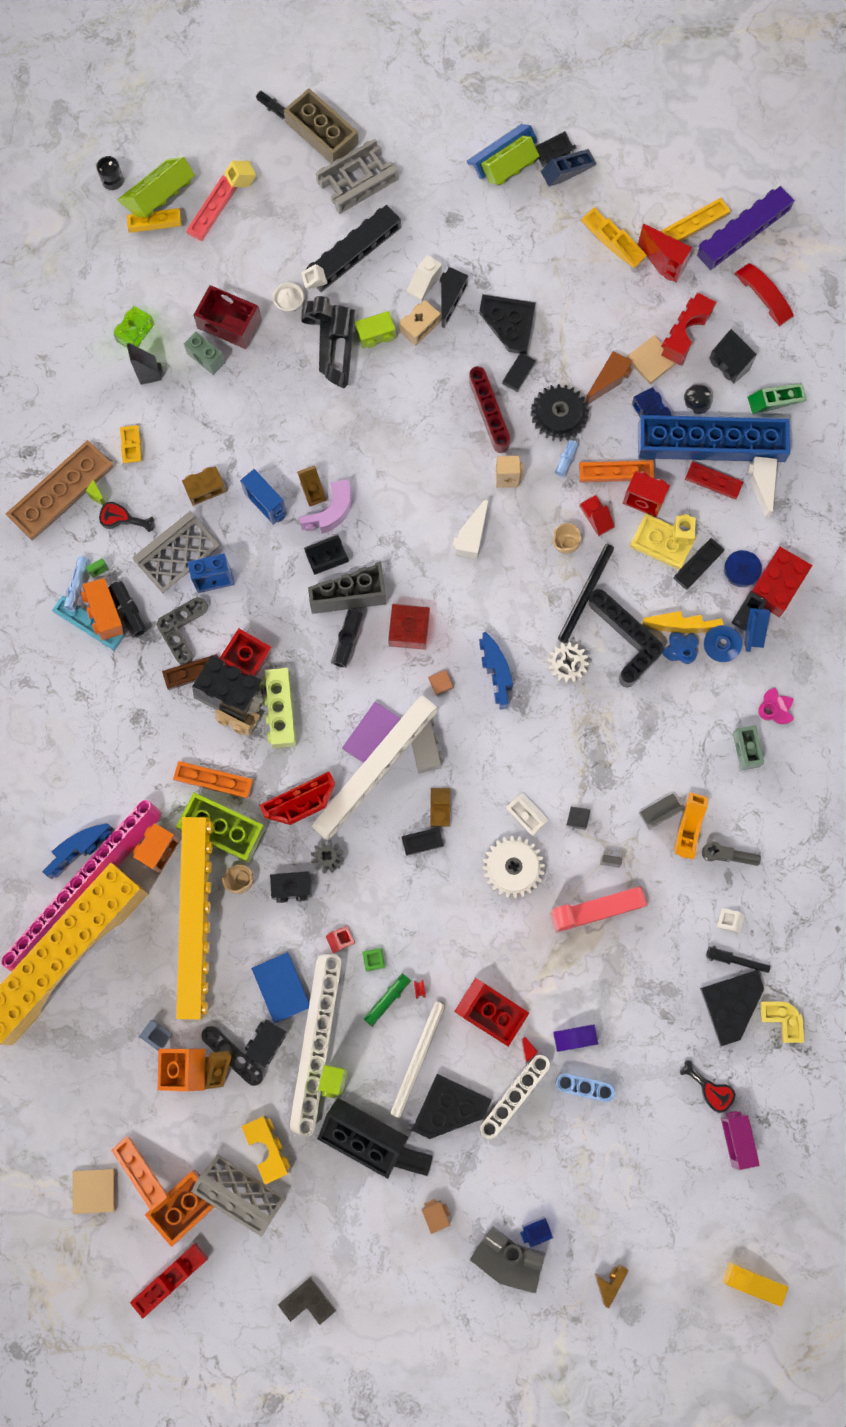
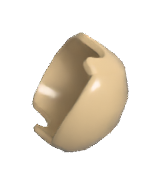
M561 524L554 530L553 543L556 550L560 553L568 554L575 552L580 547L581 533L574 524Z
M241 864L228 868L225 877L222 878L224 888L235 894L246 893L252 887L254 881L252 870Z

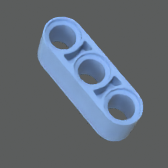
M560 1074L555 1080L556 1088L561 1092L602 1102L611 1101L615 1095L614 1088L608 1083L571 1074ZM563 1077H567L570 1080V1086L567 1089H563L560 1086V1080ZM582 1082H587L590 1085V1090L586 1094L580 1091V1084ZM604 1086L610 1091L607 1098L600 1096V1089Z

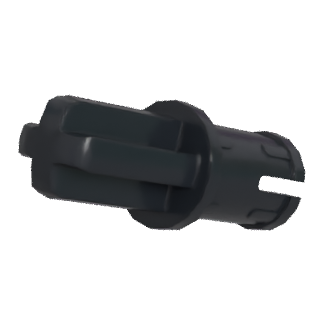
M259 91L256 99L266 106L268 111H272L281 119H284L285 107L279 104L276 98L272 99L263 91Z

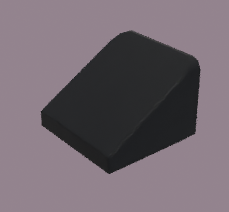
M571 806L566 826L586 830L591 810Z

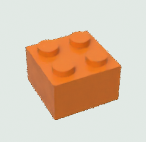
M154 823L153 826H149L145 831L143 842L138 843L135 847L133 858L160 874L181 840Z
M167 1048L158 1050L157 1090H204L205 1049Z

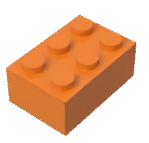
M196 1169L191 1171L167 1193L171 1200L155 1214L150 1210L145 1214L146 1218L171 1247L178 1243L215 1208L191 1192L200 1176Z

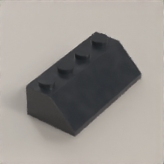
M337 1097L325 1117L317 1140L388 1179L409 1137Z

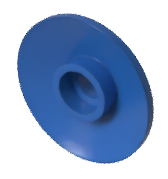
M718 625L707 632L704 638V649L711 659L718 662H729L740 654L742 638L733 627ZM725 639L727 644H721L720 640Z

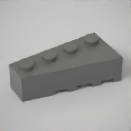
M381 561L368 568H360L357 572L341 575L340 578L330 579L308 587L311 613L386 605Z

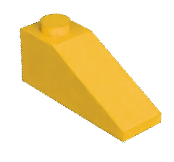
M731 1262L728 1263L722 1281L727 1286L780 1307L783 1306L789 1288L786 1285Z

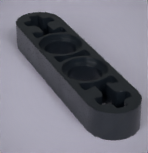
M208 1026L203 1029L201 1034L202 1040L214 1052H220V1047L224 1043H228L231 1046L229 1066L241 1078L252 1086H257L263 1082V1071L249 1057L245 1056L218 1028ZM207 1031H215L214 1036L218 1040L220 1037L223 1038L216 1048L213 1046L216 1044L213 1039H206L208 1037ZM238 1057H243L246 1062L245 1066L241 1069L236 1068L234 1064ZM251 1064L253 1067L250 1070L253 1073L259 1072V1081H251L252 1076L248 1072L245 1075L242 1072Z

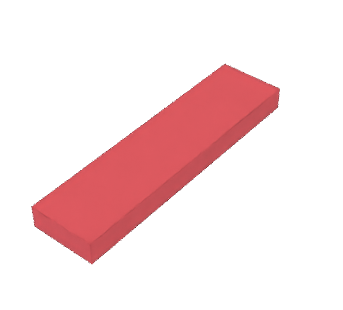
M222 175L187 228L186 232L188 235L203 241L238 188L231 187L226 176Z

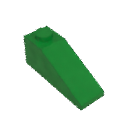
M802 383L761 389L747 397L752 414L768 412L807 400Z

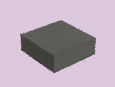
M603 855L600 859V865L619 868L622 864L621 857Z

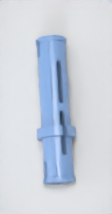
M83 556L77 558L71 584L66 590L67 597L63 608L67 611L74 612L78 598L81 597V587L87 570L86 566H88L90 561Z

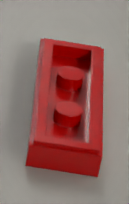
M693 461L684 479L734 500L737 499L744 483L741 480Z

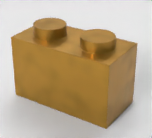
M216 466L207 467L202 472L190 474L182 480L192 506L227 492Z

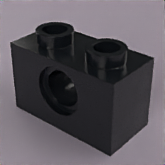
M309 871L270 874L271 898L276 900V903H286L288 899L296 898V901H307L308 897H312L311 873ZM289 883L296 884V890L292 893L286 891Z

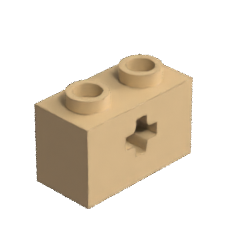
M424 300L421 304H417L409 316L406 315L400 321V333L416 346L441 322V313Z
M497 456L495 470L496 488L518 487L519 481H522L523 462H520L519 456Z

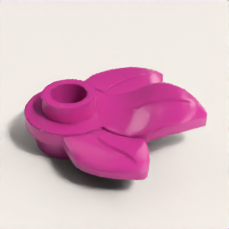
M776 688L770 689L765 693L763 703L758 708L759 716L767 721L773 720L777 724H788L794 720L793 716L787 712L791 708L794 699L788 696H779ZM766 708L771 711L770 714L765 713Z

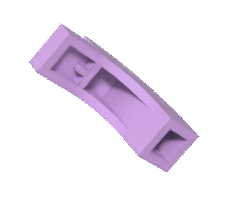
M349 479L330 483L333 495L330 506L321 513L299 517L302 530L313 531L320 527L321 534L335 529L345 520L350 511L352 498Z

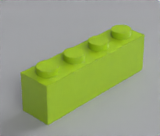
M324 1065L318 1091H322V1096L337 1098L338 1095L343 1094L349 1070Z

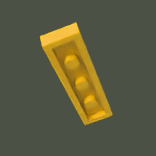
M719 198L666 227L661 232L681 242L730 215L731 210L723 199Z

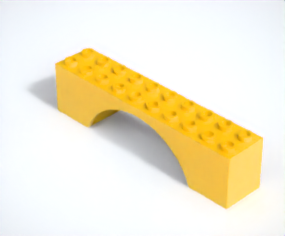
M110 863L0 984V1045H14L41 1015L42 1008L48 997L71 967L104 935L122 924L149 894L113 863Z

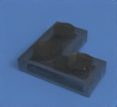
M311 1276L278 1304L290 1322L306 1308L319 1325L336 1312L335 1307Z

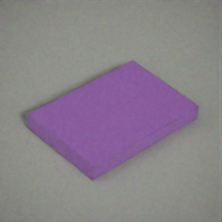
M374 702L342 749L364 763L401 718L377 702Z

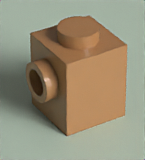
M436 1199L424 1203L425 1207L422 1208V1213L431 1234L450 1226L448 1216L451 1214L446 1203L442 1205L441 1200L436 1202Z

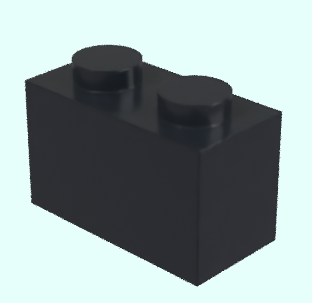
M265 1020L264 1023L261 1021L255 1032L258 1034L255 1039H250L246 1045L245 1050L247 1052L245 1056L268 1068L288 1032L269 1020Z

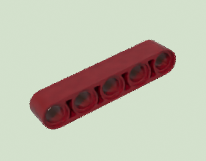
M475 366L469 373L471 390L494 450L497 453H505L510 445L509 432L486 371L480 366ZM475 376H480L481 379H478V380H477V379H474L473 377H475ZM481 392H486L487 395L483 396V395H480L479 393H481ZM486 408H492L493 411H492V412H488V411H486L485 409H486ZM498 424L500 427L493 428L491 425ZM504 440L506 443L499 444L497 441Z

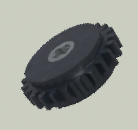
M558 384L557 388L550 385V390L544 388L543 393H538V398L535 397L534 404L531 405L532 411L530 416L533 417L532 423H536L535 429L540 428V435L546 433V439L552 436V441L555 438H559V441L562 442L563 437L568 441L570 435L575 438L576 432H582V428H585L586 422H588L589 416L587 415L589 414V409H586L588 402H584L585 397H579L580 391L575 393L574 387L567 389V385H565L564 388H561L560 384Z

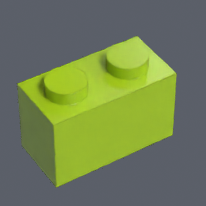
M389 311L355 321V330L362 349L372 348L376 344L387 343L396 338V328Z

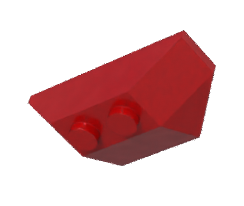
M330 771L259 806L266 819L292 825L326 808L336 783Z

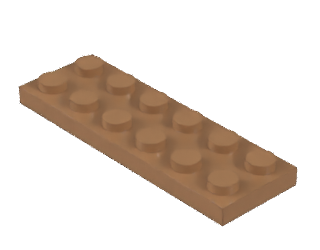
M87 440L14 505L6 515L33 541L86 492V489L93 480L95 483L98 482L114 466Z

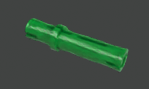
M401 973L392 986H388L386 993L363 1019L373 1027L397 998L401 997L400 994L412 981L405 974Z

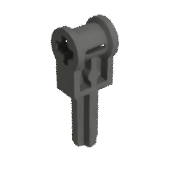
M709 842L702 849L703 858L709 862L715 860L733 861L759 866L761 862L759 854L734 850L731 847L721 846L717 842ZM711 847L713 848V851L716 852L713 856H711V852L708 851Z

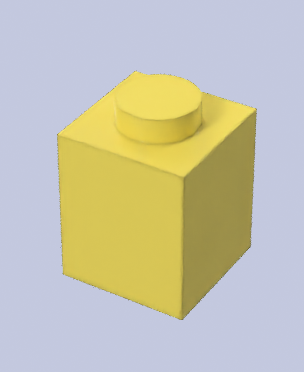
M231 161L224 172L231 187H249L256 177V173L249 161Z

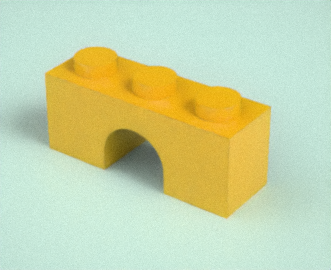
M265 1115L241 1126L249 1146L261 1142L268 1147V1158L263 1163L257 1165L264 1184L266 1185L289 1174L288 1169L291 1166L288 1158L282 1156L280 1150L283 1147L279 1137L275 1138L272 1132L275 1127L271 1118L267 1119Z

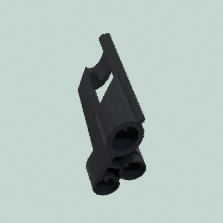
M317 296L314 298V302H303L301 322L309 325H320L319 372L324 374L325 378L333 384L345 389L349 381L355 310L340 305H331L329 298ZM339 338L345 339L342 372L332 367L334 341Z

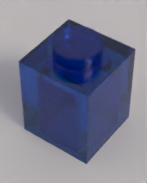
M545 1216L521 1225L523 1231L520 1232L524 1244L528 1243L530 1248L553 1239Z

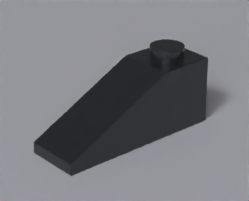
M451 267L447 269L446 273H442L439 281L441 283V327L443 328L446 327L468 285V275Z
M128 343L127 349L130 362L140 385L162 380L160 374L163 373L161 362H157L154 355Z

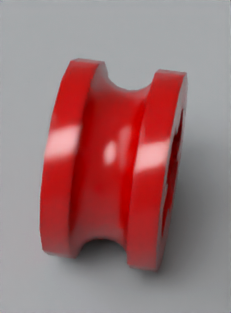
M421 980L419 983L414 981L416 999H419L420 996L426 998L424 980Z

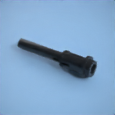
M709 946L706 952V958L709 961L716 960L728 965L734 963L766 973L770 971V965L735 956L733 952L717 949L716 946Z

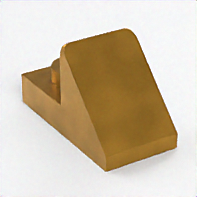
M311 466L297 471L301 482L300 485L309 507L327 501L316 467Z
M431 788L430 827H450V788Z
M229 1051L210 1053L209 1057H205L204 1090L224 1086L231 1059Z
M621 1264L618 1267H613L609 1275L610 1282L595 1274L602 1302L608 1309L629 1272Z

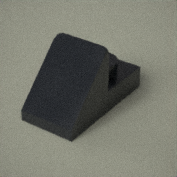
M750 591L731 623L746 631L750 608L762 609L767 600Z

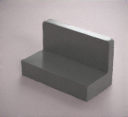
M671 794L640 811L639 814L650 830L682 812L685 806L684 804L680 805L675 795Z

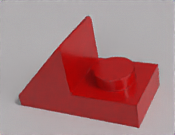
M596 495L580 503L579 507L598 537L615 527L608 506L603 507Z

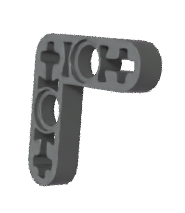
M196 597L163 615L157 621V628L180 665L192 662L193 654L178 629L207 612V603L201 597ZM199 603L202 605V609L198 610L195 604ZM187 608H191L193 615H191L190 611ZM182 611L187 612V618L179 620L177 618L178 613ZM171 617H174L177 624H174V622H172L173 620L171 619ZM166 621L167 623H169L168 629L163 627V622ZM174 636L180 638V642L177 645L170 644V639ZM182 648L183 652L188 654V659L184 660L181 658L182 656L178 649Z

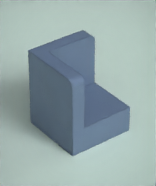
M150 1020L139 1037L158 1051L165 1047L173 1034L156 1021Z

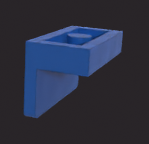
M750 608L744 639L746 652H751V647L764 648L770 616L769 610Z

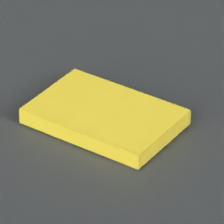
M646 513L630 547L681 570L696 536H694L691 545L674 544V526Z

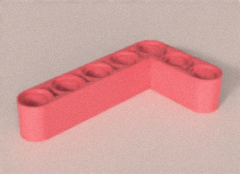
M642 886L574 906H570V904L552 909L550 916L556 933L648 906Z

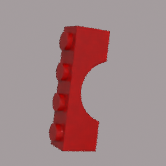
M698 292L694 298H690L686 305V312L682 311L678 317V325L674 324L671 328L670 338L666 337L661 347L664 349L661 356L681 365L692 344V341L686 334V329L693 325L705 326L714 310L716 301Z

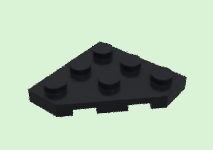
M482 294L479 310L480 316L508 352L518 354L521 352L527 355L536 302Z
M758 970L700 988L720 1046L741 1040L764 991Z
M436 1074L411 1131L432 1139L484 1119L492 1099Z

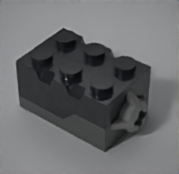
M213 655L210 656L192 686L194 699L216 710L218 709L243 723L246 722L250 714L256 713L261 709L264 701L262 697L263 680L251 674L247 675L241 669L235 666L231 667Z

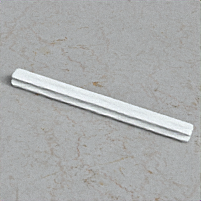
M435 1002L391 1110V1115L400 1118L445 1008V1005L440 1002Z

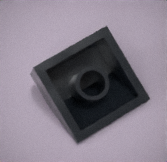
M730 329L712 350L709 359L714 367L719 368L723 372L727 380L736 383L750 371L757 354Z

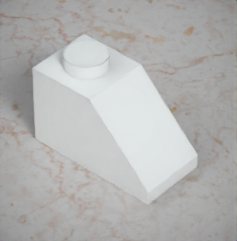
M427 255L417 267L407 293L422 301L441 277L442 264Z

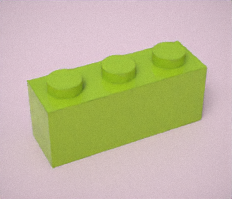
M522 136L481 163L489 183L501 185L507 181L508 177L518 174L523 167L533 164L534 160L539 157L532 138Z

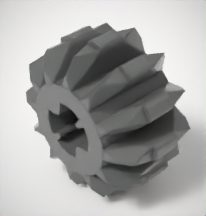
M331 840L328 841L327 846H325L324 841H321V848L317 845L314 846L318 852H311V856L317 857L311 860L312 864H317L315 867L317 871L323 867V874H326L327 868L330 869L331 873H334L333 866L338 869L341 868L337 861L344 862V858L338 857L344 852L343 850L337 851L339 848L338 843L332 847ZM325 853L327 855H329L330 853L332 854L330 855L332 858L330 861L328 859L323 861V859H325L323 856Z

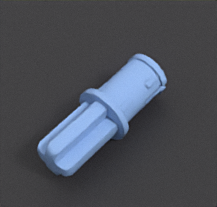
M568 441L563 454L560 455L561 459L555 474L561 477L566 476L570 464L574 461L573 457L578 447L576 441Z

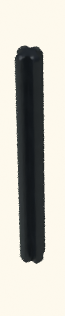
M605 544L558 636L560 642L567 643L592 591L614 551L612 545Z

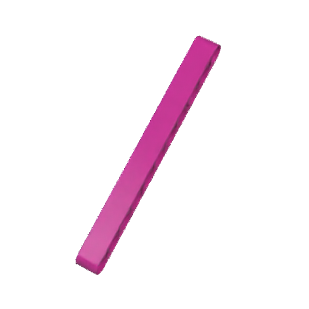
M143 800L132 810L5 953L1 960L3 967L12 972L110 863L118 867L145 837L144 833L147 828L153 826L154 823L156 824L161 818V811L149 800Z

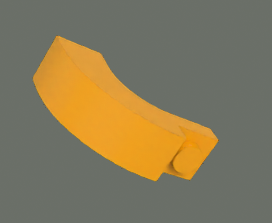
M691 792L688 794L673 849L675 854L682 858L693 860L695 858L699 831L708 807V797Z

